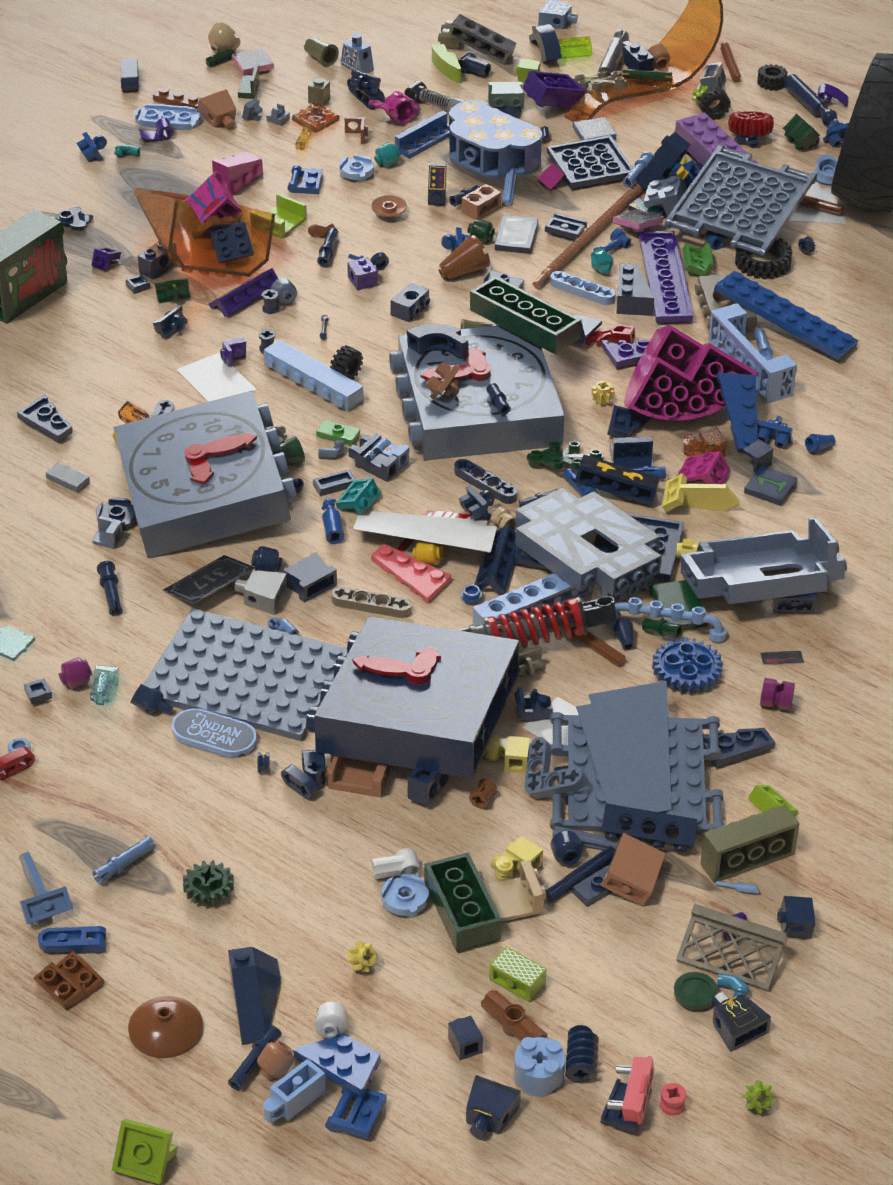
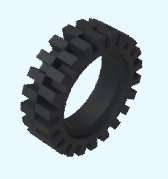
M782 238L776 239L768 253L779 257V259L774 261L755 260L748 256L751 252L737 248L735 265L743 274L747 272L749 277L754 275V278L758 279L759 276H762V279L766 280V276H769V279H774L775 275L779 278L781 274L784 276L791 268V246H788L787 241L783 242ZM741 240V242H744V243H747V244H750V245L757 246V247H760V248H761V246L754 245V244H751V243H748V242H745V241H742V240Z

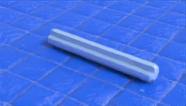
M514 166L511 167L510 171L506 172L502 204L504 206L512 205L516 179Z

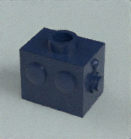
M784 896L781 907L777 912V922L781 923L782 932L786 933L787 937L811 939L816 924L812 898Z

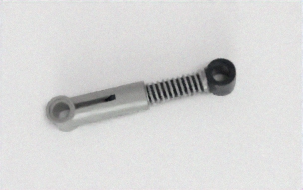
M419 80L412 83L404 91V94L415 100V102L425 101L447 110L448 113L452 107L464 102L462 99L456 97L449 98L446 95L444 96L429 90Z

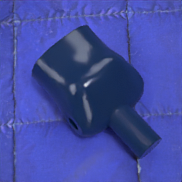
M140 684L130 702L149 714L159 709L170 715L173 710L172 706L162 702L163 694L161 691L151 689L143 684Z

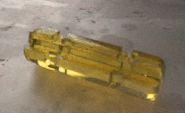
M303 127L295 142L297 150L304 149L312 134L311 127Z

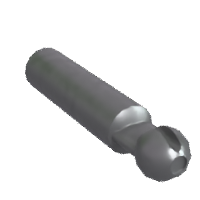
M618 30L615 32L598 72L607 70L608 76H611V73L616 71L623 55L622 42L629 41L627 31Z

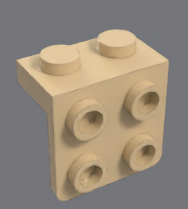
M530 860L520 862L519 878L485 885L502 921L542 913L546 892L544 886L539 885L538 871L536 868L533 869Z

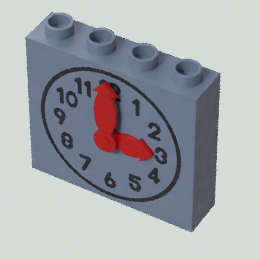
M499 325L460 329L461 337L467 339L469 344V357L463 360L453 353L442 349L428 350L419 354L408 347L407 335H398V351L389 352L390 370L392 375L398 374L395 376L397 396L402 398L404 422L413 421L408 423L410 445H420L424 461L549 448L550 442H559L563 446L565 415L542 347ZM442 362L451 368L456 365L460 369L451 381L454 379L458 380L457 386L460 391L457 395L450 394L449 397H446L443 392L433 400L430 397L432 392L425 386L426 382L433 375L438 380L442 379L435 372ZM496 383L500 391L505 394L506 401L511 407L508 414L501 415L497 407L491 403V397L486 391L489 384Z
M252 390L113 427L147 558L291 520L288 503L298 501L292 477L281 480V477L289 475V470L284 453L273 454V452L281 450L278 434L275 427L265 430V428L273 426L271 413L267 403L257 405Z

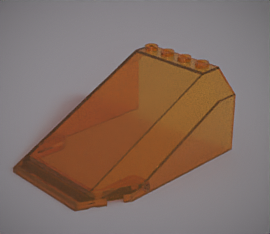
M139 187L133 189V193L162 248L174 265L182 268V272L192 273L193 270H199V274L209 275V272H215V276L226 277V274L232 275L231 278L242 279L243 276L250 277L269 261L276 214L239 205L242 212L228 225L241 222L246 223L254 255L219 263L211 239H195L208 228L201 223L193 208L184 201L190 195Z

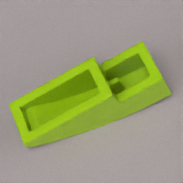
M445 44L432 45V61L436 68L456 83H461V67L455 52H447Z

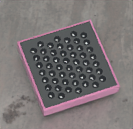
M263 48L232 54V60L243 75H252L255 65H259V72H267L274 69L273 61Z
M634 210L614 216L613 223L620 225V228H632L635 232H642L645 228H655L656 225L663 223V216Z

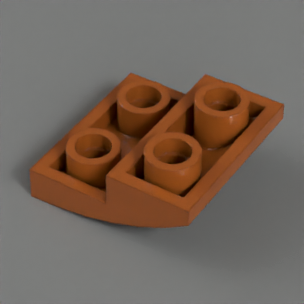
M74 951L70 952L57 965L51 962L34 977V980L64 1009L85 999L105 984L104 979Z

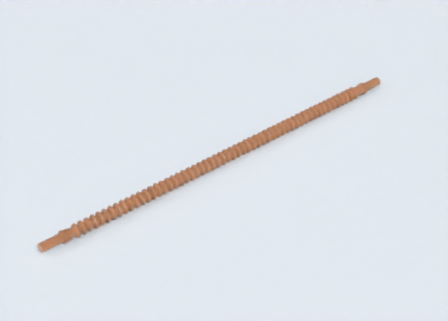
M636 182L571 243L566 250L547 266V269L542 271L541 275L533 282V286L538 288L546 280L548 281L553 272L559 271L598 232L611 222L614 216L618 215L644 188Z

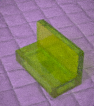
M590 36L558 39L562 59L591 56L593 54Z

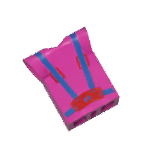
M217 171L212 173L184 200L193 208L201 223L207 228L211 225H228L242 212V209L227 190L224 178Z

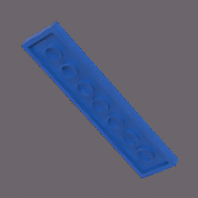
M733 271L715 285L714 290L837 360L843 358L857 346L859 340L855 339L852 335L837 329L832 324H828L821 320L820 317L812 315L805 311L804 308L796 306L788 299L778 296L772 290L762 287L756 281L744 277L739 272Z

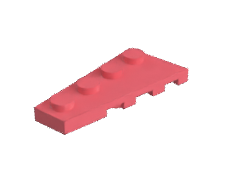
M382 544L371 554L372 562L388 574L395 575L398 582L408 585L410 591L415 595H421L423 601L427 604L451 582V574L427 563L417 562L416 558L386 544Z

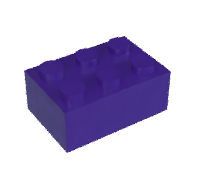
M529 71L522 88L527 93V96L532 98L536 105L540 107L551 106L553 108L578 109L585 94V90L568 74Z

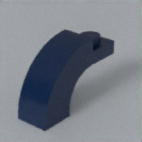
M427 324L407 330L408 347L419 354L428 350L442 349L453 353L463 360L469 357L468 340L461 337V330L456 327L443 324Z

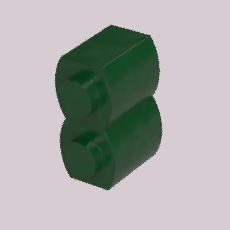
M797 113L782 128L785 131L784 135L790 141L794 139L792 143L799 149L803 147L807 150L820 136Z

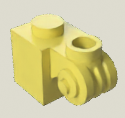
M493 735L484 752V757L487 760L495 761L501 756L505 759L504 771L526 773L530 738L507 736L506 739L499 735Z
M523 836L515 842H511L506 849V853L502 856L496 855L491 862L496 878L499 881L512 879L513 870L520 873V862L530 860L533 869L536 868L538 870L543 863V849Z

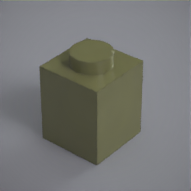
M314 78L308 85V103L324 106L330 99V81Z

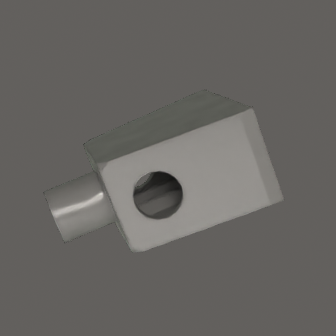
M253 571L248 581L236 580L235 591L244 593V604L246 606L275 615L287 590V573Z

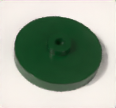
M701 972L685 973L674 984L675 999L680 1005L691 1010H704L714 1004L713 998L718 994L716 982L710 976Z

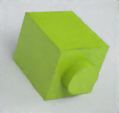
M521 59L515 69V75H518V82H525L529 71L540 72L541 61Z

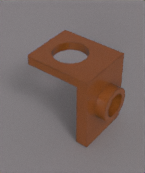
M345 117V133H361V144H364L365 136H368V126H365V118ZM350 122H356L358 124V127L355 129H351L348 126V124Z

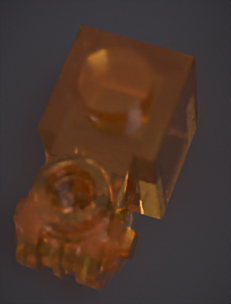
M718 427L699 431V434L696 435L687 434L683 437V453L687 456H695L697 451H701L703 455L707 452L721 451L723 457L726 456L727 441Z

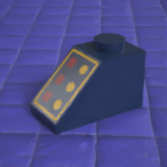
M429 164L428 205L446 204L447 164Z

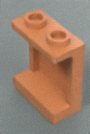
M331 755V766L326 768L325 779H328V789L381 798L392 765Z
M623 833L615 846V854L601 886L644 906L652 894L666 853Z

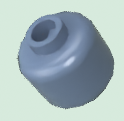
M286 278L277 279L271 286L272 290L278 292L277 302L279 304H291L297 297L296 287Z

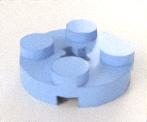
M353 155L352 159L345 157L339 163L340 177L356 180L360 183L365 182L366 178L373 174L374 164L371 163L370 158L362 155Z
M401 874V878H389L382 887L383 908L393 914L414 918L428 904L429 891L425 886V882L418 876ZM409 893L408 897H402L401 895Z

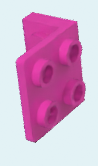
M721 451L707 452L704 455L688 457L682 468L678 471L677 476L683 473L687 478V482L702 479L703 484H723L730 472V468Z

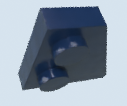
M614 405L607 435L616 438L630 437L648 423L650 417L639 414L631 409Z

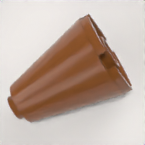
M474 235L467 237L439 264L440 268L438 271L441 277L450 280L489 267L490 258L488 253L484 254L482 249L485 247L482 242Z

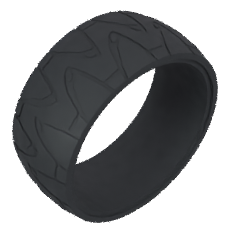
M876 53L867 71L848 124L831 186V194L839 197L841 200L859 208L873 211L892 212L893 54Z

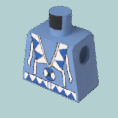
M547 0L539 11L538 25L550 24L553 28L564 29L569 22L576 24L578 21V14L572 13L571 4L558 0Z
M354 33L352 34V39L343 43L341 65L350 70L369 73L374 70L371 47L362 41L361 34Z

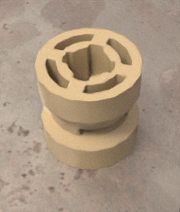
M499 507L493 512L491 522L495 526L502 528L509 525L514 531L516 530V516L511 514L507 508Z

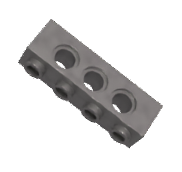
M459 14L452 22L448 36L504 65L512 57L517 44L462 14Z

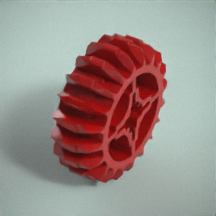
M738 111L729 116L728 126L730 132L740 136H764L772 133L774 117L762 112Z

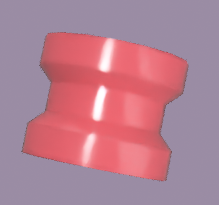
M668 1083L662 1087L660 1108L665 1114L676 1116L684 1111L686 1099L684 1087L677 1083Z

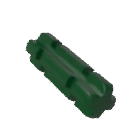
M231 49L215 54L213 57L210 56L206 58V65L212 67L227 61L228 58L230 60L235 51Z

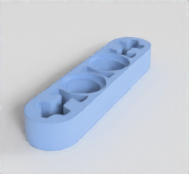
M561 271L551 274L550 284L557 289L602 305H611L615 301V291L610 288Z

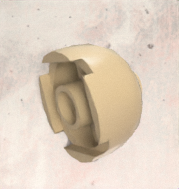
M216 22L208 34L210 48L215 53L231 49L235 51L240 46L241 41L239 37H235L234 34L236 32L223 22L220 24Z

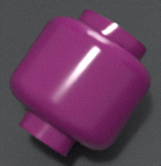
M76 657L61 664V672L58 673V676L63 685L67 684L69 688L75 689L89 683L92 671L86 659L82 660Z

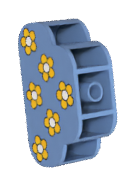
M464 101L450 109L449 144L450 160L453 163L488 178L504 177L512 166H514V173L516 175L531 174L541 166L542 131L539 128L476 101Z

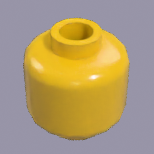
M420 540L417 542L416 547L413 548L412 554L417 562L421 561L431 566H436L444 559L445 552L443 544Z

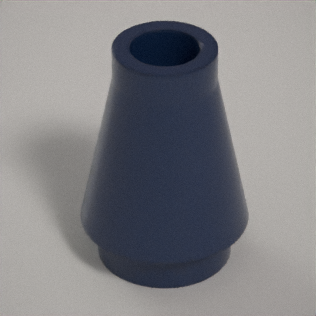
M628 618L617 619L613 623V632L621 643L624 650H631L635 647L633 623Z

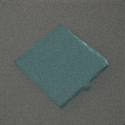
M4 624L0 628V655L15 661L23 652L27 651V648L35 641V637Z

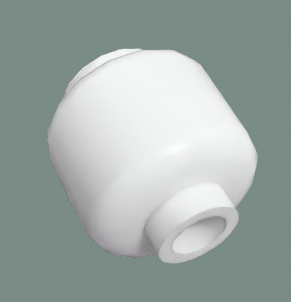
M326 1002L320 1005L315 1018L317 1033L324 1038H332L344 1034L348 1020L347 1010L337 1002Z

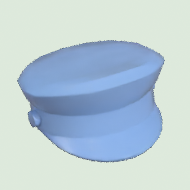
M824 154L817 159V168L813 171V173L817 174L816 180L823 184H832L838 161L835 157Z

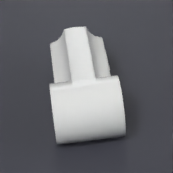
M411 848L398 851L396 856L372 859L374 879L401 876V874L418 876L421 872L416 852Z

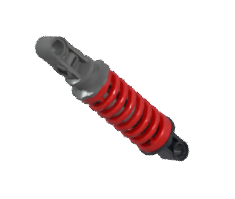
M575 596L572 599L565 600L564 606L560 602H554L552 608L549 604H544L541 611L536 606L531 608L530 613L526 609H521L519 616L516 612L512 611L509 613L508 619L504 614H499L497 621H495V616H484L482 624L476 626L472 624L468 628L456 630L519 640L522 647L527 648L529 640H532L534 645L539 644V638H544V642L549 643V633L554 632L556 640H561L560 630L564 629L567 638H572L573 627L577 629L574 630L575 636H587V628L614 623L617 621V613L613 597L605 596L581 602L579 596Z

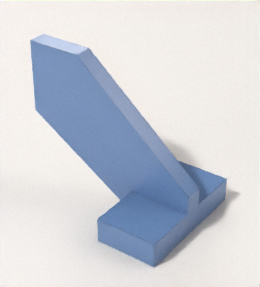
M26 852L19 855L25 877L35 896L19 902L26 925L72 910L73 906L66 886L46 892L30 853Z

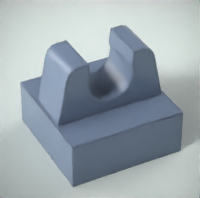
M254 97L244 105L242 118L245 120L250 118L255 121L261 118L259 113L263 111L262 107L259 106L260 100Z
M277 103V108L273 107L267 115L268 122L280 126L290 118V112L285 111L284 105Z

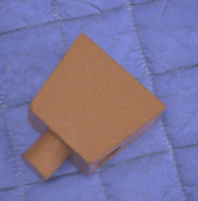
M227 89L199 99L197 111L211 125L217 127L224 124L227 129L234 127L236 106Z

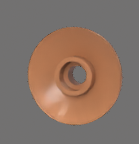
M384 195L373 200L371 207L373 212L380 216L393 217L404 213L407 204L404 199L398 196Z

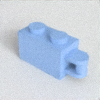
M306 1059L270 1087V1097L263 1104L265 1120L274 1122L283 1116L289 1121L326 1092L325 1073L309 1059Z

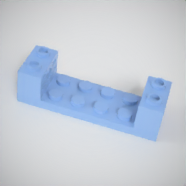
M738 303L712 310L708 341L718 349L758 372L756 375V393L767 404L793 396L797 371L796 363L788 355L766 360L745 337L747 313Z

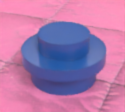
M470 584L462 590L461 598L470 604L477 603L482 598V592L478 586Z

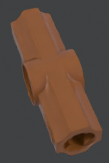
M491 990L486 993L481 1001V1007L503 1025L505 1034L517 1037L520 1041L526 1037L548 1038V1034L525 1015V1009L521 1005L512 1004L497 990Z

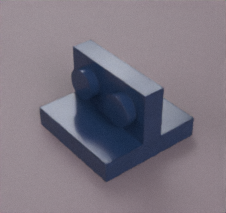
M652 436L613 438V443L610 444L609 449L612 463L627 468H642L643 465L654 467Z

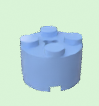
M543 1037L524 1038L515 1052L514 1080L517 1086L519 1084L526 1094L537 1097L550 1095L553 1090L559 1089L564 1081L565 1054L561 1048V1043L555 1039L551 1040Z

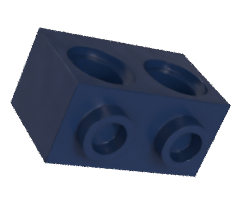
M415 768L408 776V799L428 806L448 783L449 775Z

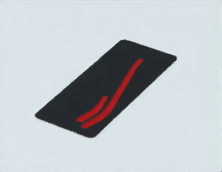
M801 651L760 653L764 665L804 662Z

